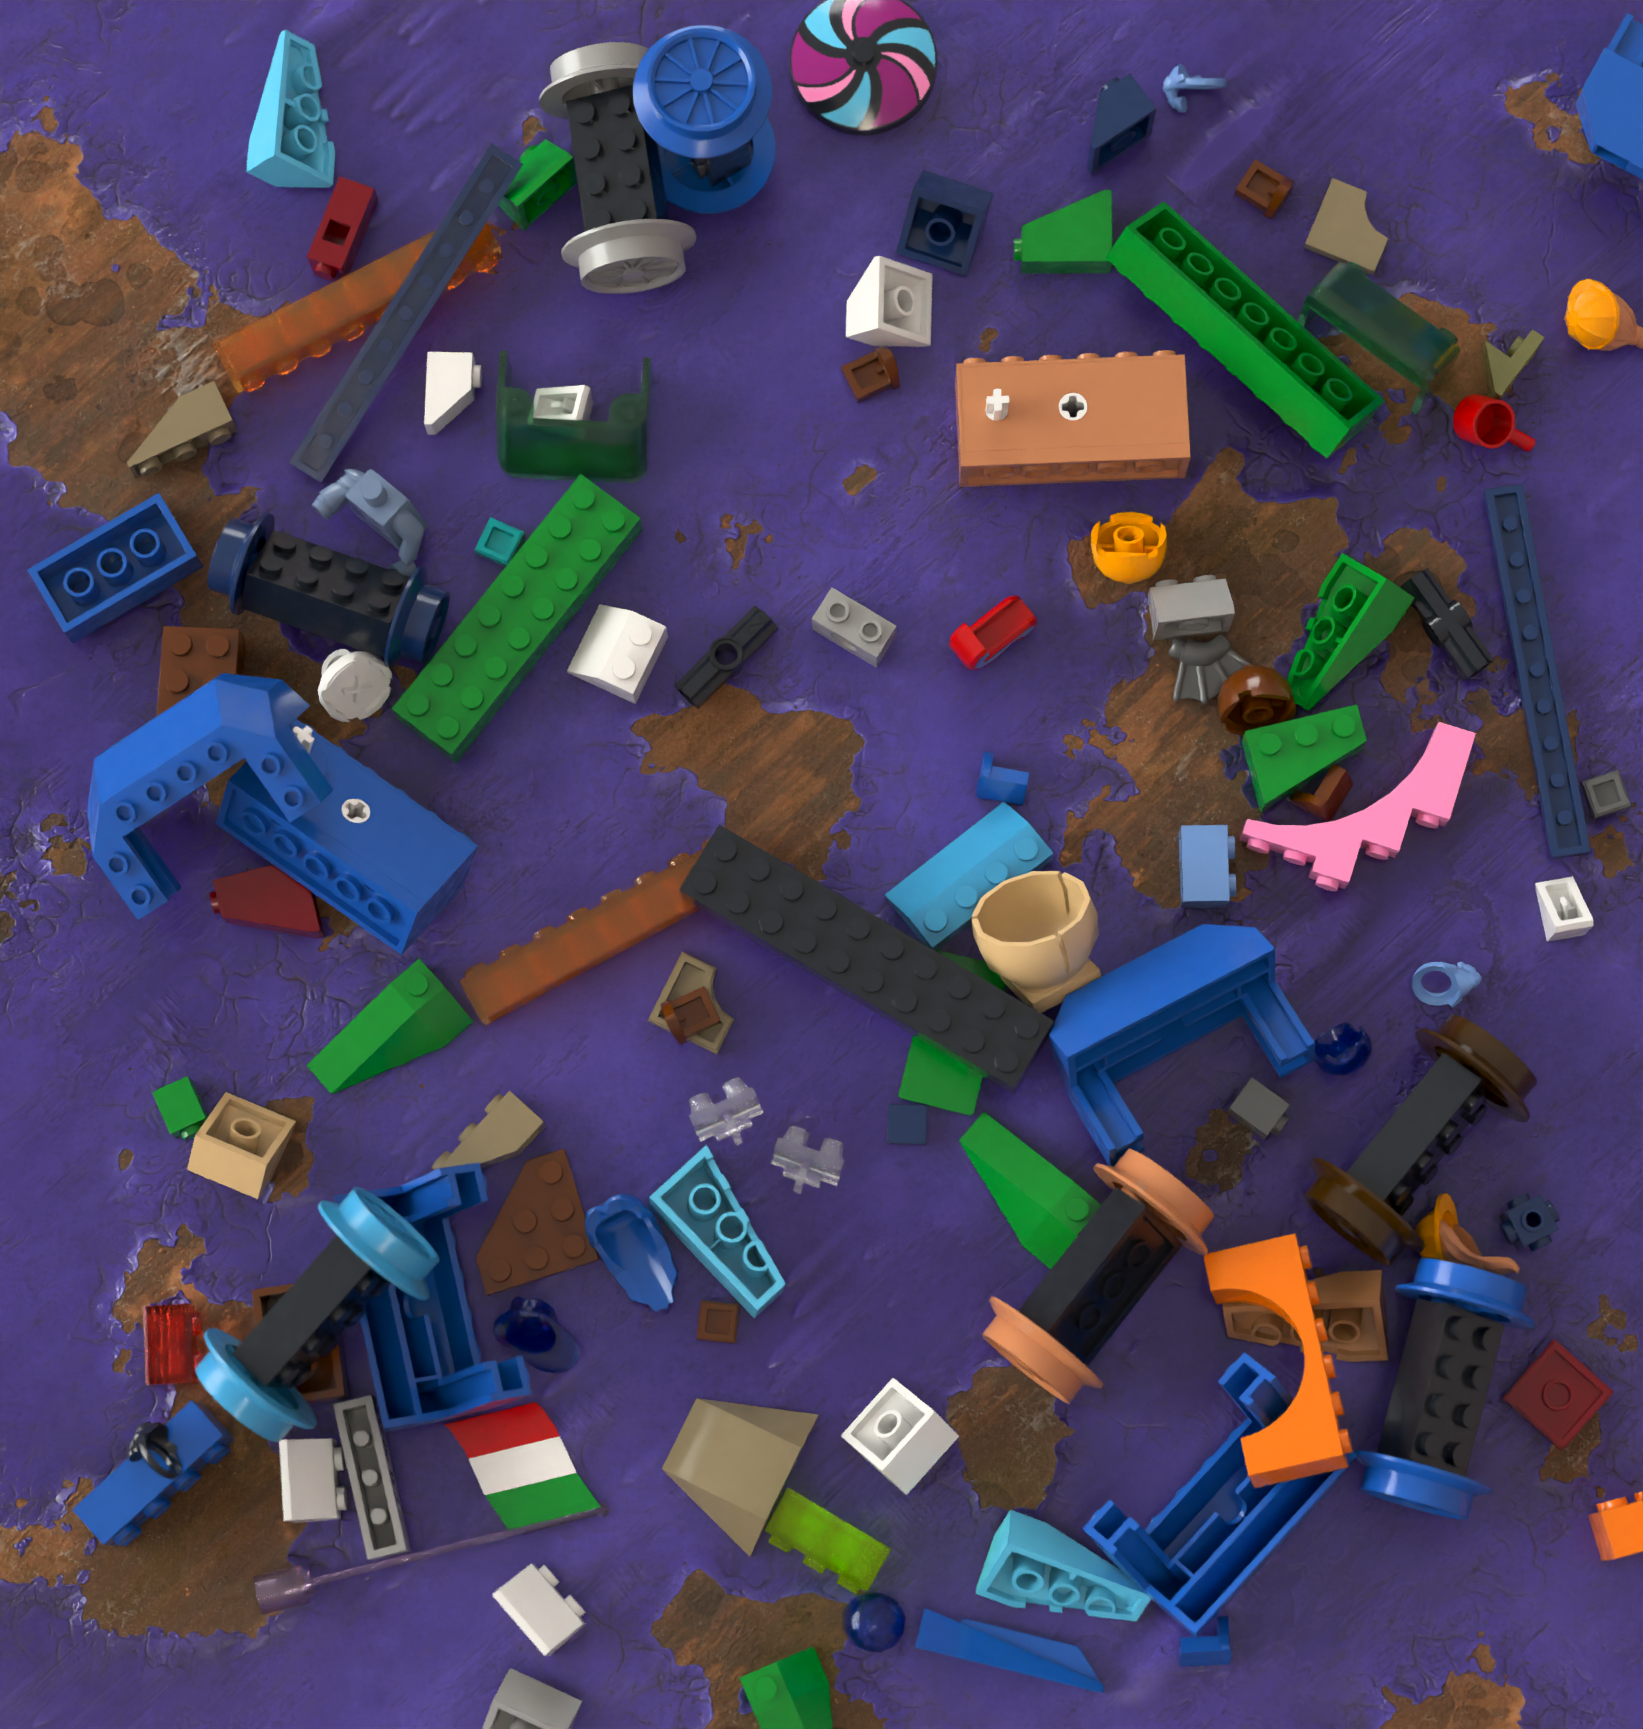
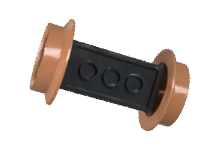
M1127 1149L1114 1167L1099 1163L1095 1164L1093 1167L1094 1171L1112 1190V1193L1101 1204L1100 1208L1082 1231L1079 1232L1060 1259L1053 1265L1049 1273L1019 1309V1312L996 1297L991 1296L989 1299L996 1317L982 1333L983 1338L1025 1375L1067 1404L1073 1400L1083 1386L1102 1389L1104 1384L1088 1368V1365L1183 1245L1203 1256L1208 1253L1201 1235L1215 1218L1214 1213L1177 1178L1133 1149Z

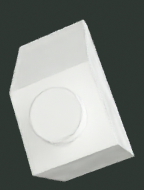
M427 352L424 425L428 435H436L474 401L475 388H481L482 366L476 365L473 353Z

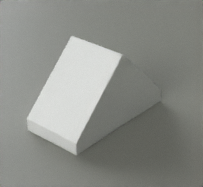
M577 385L536 389L528 424L541 429L585 438L593 407L590 387Z
M1573 876L1535 883L1547 942L1585 935L1594 926L1593 918Z

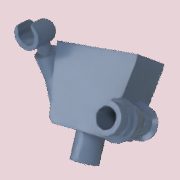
M345 469L346 474L340 480L318 492L319 495L311 506L323 518L329 520L348 503L355 515L399 550L398 554L401 560L391 564L387 569L411 577L417 569L413 561L417 559L424 531L429 527L410 500L374 470L370 469L364 473L356 469Z

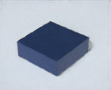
M889 1104L887 1144L926 1146L927 1106Z

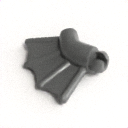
M1222 634L1207 642L1191 639L1183 641L1180 638H1174L1171 641V648L1168 650V654L1172 658H1178L1180 665L1172 699L1173 701L1190 698L1200 701L1202 704H1207L1211 698L1219 694L1223 682L1231 674L1250 663L1231 649L1229 641Z

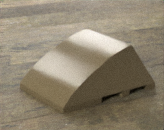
M696 1398L662 1470L751 1557L819 1414Z

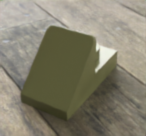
M1532 329L1525 339L1518 336L1506 354L1489 342L1484 343L1481 350V360L1488 397L1499 400L1503 398L1539 350L1545 337Z

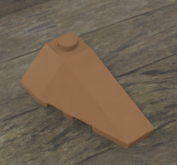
M1382 1270L1346 1271L1308 1280V1282H1316L1320 1305L1314 1306L1316 1319L1323 1317L1327 1330L1328 1341L1322 1342L1323 1351L1334 1353L1337 1360L1347 1362L1388 1361L1387 1305ZM1223 1303L1222 1308L1227 1337L1269 1346H1275L1279 1342L1300 1346V1352L1304 1353V1346L1298 1333L1276 1313L1249 1303Z

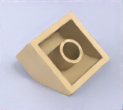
M225 1092L195 1135L187 1170L258 1199L276 1171L296 1121Z

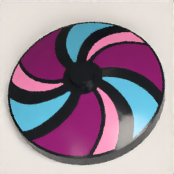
M824 0L814 7L802 20L795 32L790 48V75L798 99L816 120L842 133L874 135L901 126L914 117L924 106L932 92L936 79L937 50L933 35L921 15L903 0Z

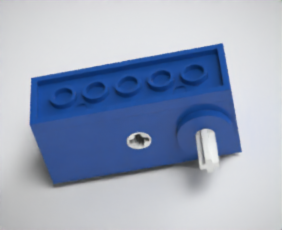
M295 719L289 727L331 785L333 791L320 804L292 822H289L246 761L227 782L216 825L402 955L463 888L478 845L472 842L467 835L456 831L442 821L437 814L426 810L409 798L404 791L395 788L379 777L374 770L363 766L353 759L344 749L333 745L323 738L310 725Z

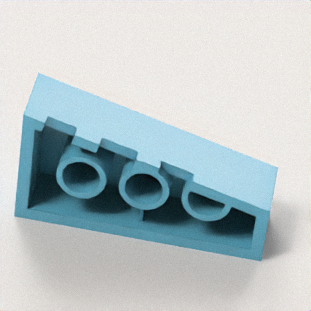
M706 1145L649 1197L648 1207L755 1319L783 1293L786 1283L762 1241L757 1237L743 1208L741 1209L730 1189L729 1183L725 1176L721 1174L713 1160V1155Z

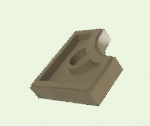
M1332 178L1304 248L1374 275L1388 238L1376 231L1367 218L1365 209L1367 191Z
M681 952L648 1022L670 1032L661 1009V1003L667 1000L670 1002L705 986L721 1023L686 1040L718 1055L734 1023V1019L720 1008L715 999L713 983L717 969Z

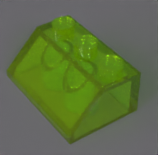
M787 1488L765 1529V1532L772 1535L768 1541L770 1544L789 1554L791 1548L796 1549L806 1555L802 1563L823 1574L826 1568L839 1575L836 1583L854 1594H857L860 1588L868 1592L891 1552V1548L790 1488Z

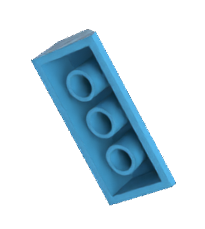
M1003 802L884 896L924 945L934 951L940 950L972 924V914L982 896L1004 880L1032 871L1042 870L1052 862L1053 852L1033 827L1008 804Z

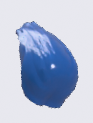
M625 1193L610 1197L605 1203L587 1211L585 1233L589 1243L598 1252L606 1267L613 1274L616 1282L625 1289L629 1299L642 1305L647 1304L655 1312H658L660 1309L667 1310L668 1305L675 1300L673 1288L676 1286L678 1271L673 1262L672 1251L664 1238L656 1218L648 1207L636 1196Z

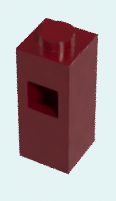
M339 177L307 255L311 269H314V274L330 281H334L335 277L344 281L347 280L378 204L374 188Z

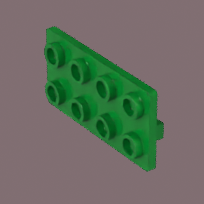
M935 950L1004 991L1006 984L1002 981L999 974L989 969L985 961ZM913 1035L899 1090V1098L972 1116L983 1076Z

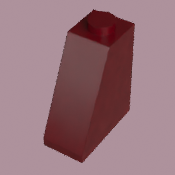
M269 865L213 880L215 891L209 892L212 908L215 915L221 913V917L227 923L317 939L325 937L315 894L276 866Z

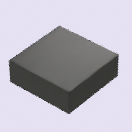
M1618 770L1582 781L1580 784L1593 820L1631 807Z

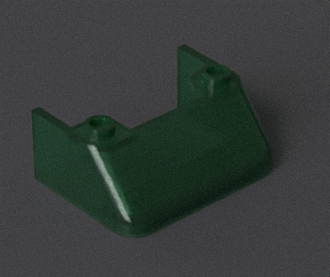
M1351 261L1347 264L1339 262L1306 296L1298 322L1305 328L1317 313L1418 386L1420 390L1411 409L1412 412L1418 414L1453 369L1460 353L1457 337L1445 328H1436L1366 277V272L1356 263Z
M500 350L496 397L497 458L500 468L505 474L517 478L576 480L582 474L590 481L633 483L644 477L648 469L654 381L651 358L643 357L641 394L626 393L615 398L610 406L609 422L534 418V402L527 391L520 388H511L512 366L508 351Z

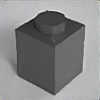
M1251 1077L1226 1113L1264 1140L1270 1132L1277 1136L1290 1118L1284 1114L1290 1104Z

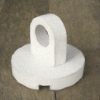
M339 649L331 653L323 663L322 678L318 688L319 702L332 718L341 722H350L349 719L356 717L362 720L380 709L389 697L391 691L389 683L390 678L392 679V673L385 666L380 656L366 651L351 653L346 649Z

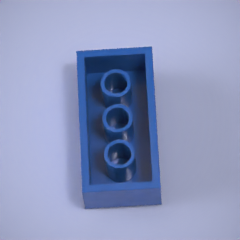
M157 493L32 566L27 571L63 632L72 643H75L203 568V565L160 493Z
M191 1400L165 1424L168 1427L167 1440L178 1447L176 1454L182 1465V1472L174 1479H167L152 1470L144 1458L137 1462H131L127 1459L72 1509L103 1545L118 1547L123 1544L126 1547L143 1532L140 1526L148 1518L152 1517L155 1520L171 1507L172 1503L169 1499L180 1490L184 1493L187 1492L202 1478L198 1472L210 1462L213 1466L218 1464L230 1453L231 1449L228 1445L234 1438L203 1404ZM149 1450L152 1458L165 1470H169L165 1460L155 1451Z

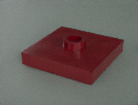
M1553 1339L1503 1395L1502 1399L1556 1448L1563 1451L1614 1391Z

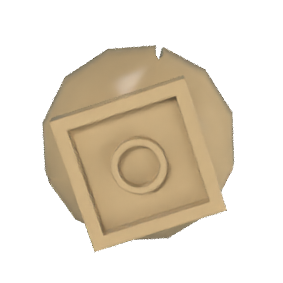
M1032 871L1002 881L980 898L971 919L973 936L989 969L999 974L1002 981L1026 1005L1042 1013L1062 1003L1067 994L1102 977L1100 969L1088 958L1098 938L1099 928L1097 911L1083 881L1066 872L1061 874L1060 871Z

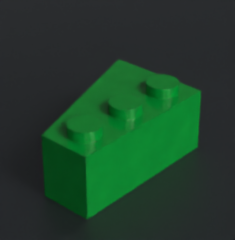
M1357 705L1245 731L1242 745L1260 813L1287 795L1299 790L1316 777L1328 772L1333 764L1338 766L1362 751L1367 740Z

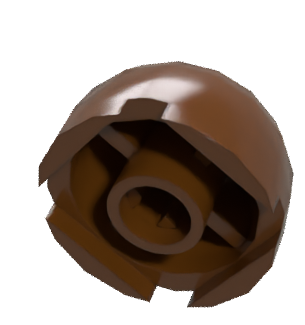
M1255 664L1245 665L1231 674L1223 682L1218 695V710L1221 723H1225L1226 730L1230 733L1244 736L1247 730L1292 720L1296 712L1292 690L1286 678L1275 669Z

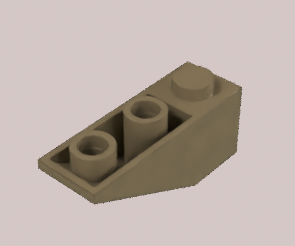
M210 382L188 392L176 400L128 460L127 464L135 478L140 475L143 477L154 475L162 470V465L175 459L177 461L187 460L197 453V449L208 444H222L231 438L232 433L238 431L215 382Z
M511 1091L505 1096L498 1094L486 1106L484 1110L488 1113L478 1125L472 1122L458 1137V1140L462 1143L451 1154L445 1151L431 1168L436 1170L443 1167L479 1162L481 1169L521 1155L547 1126L542 1119Z

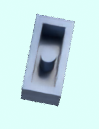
M1227 825L1181 826L1179 830L1181 908H1225L1230 901V897H1236V875L1229 874L1228 860L1235 859V837L1228 836Z

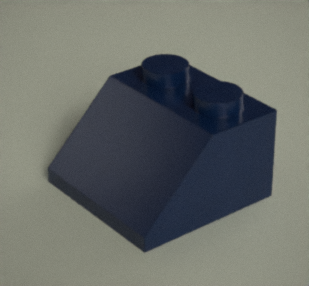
M1128 74L1121 80L1115 77L1100 89L1101 93L1098 98L1087 170L1090 175L1152 134L1156 107L1131 74Z
M923 170L912 191L896 253L967 276L987 220L994 193Z

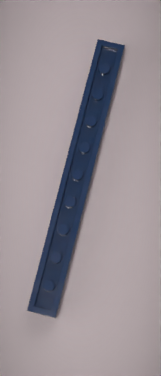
M492 143L490 144L289 463L320 483L322 482L523 166L521 162Z
M1523 484L1485 489L1483 495L1550 860L1587 855L1591 852Z

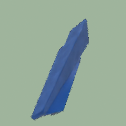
M928 1609L923 1611L915 1648L1102 1694L1104 1692V1686L1099 1681L1079 1646L962 1618L961 1623L934 1611Z

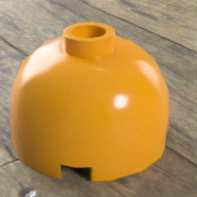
M1122 512L1110 515V522L1100 526L1099 521L1091 531V548L1094 563L1104 576L1117 582L1132 584L1150 578L1159 570L1166 556L1167 534L1165 526L1161 523L1159 527L1153 523L1152 516L1143 513Z

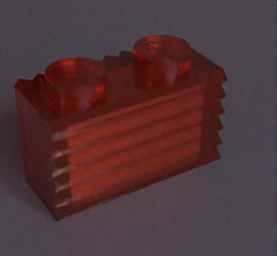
M185 1303L143 1306L145 1380L147 1386L160 1387L198 1384L195 1368L204 1357L202 1351H197L196 1336H202L203 1322L201 1312H195L194 1305Z

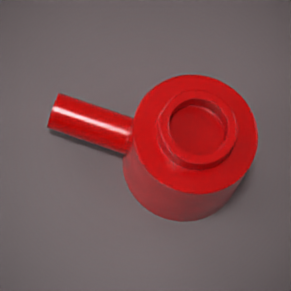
M1472 394L1465 397L1455 409L1453 426L1456 434L1463 441L1491 449L1498 448L1508 441L1526 452L1531 451L1535 445L1534 438L1515 428L1513 409L1505 401L1480 394Z

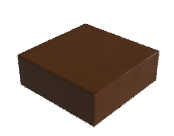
M701 1300L697 1340L736 1344L740 1304Z

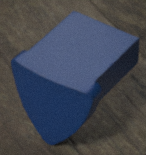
M983 751L976 789L977 798L1024 805L1029 772L992 766L994 753Z
M1228 1616L1216 1617L1217 1636L1180 1638L1178 1651L1180 1667L1229 1665L1232 1659Z

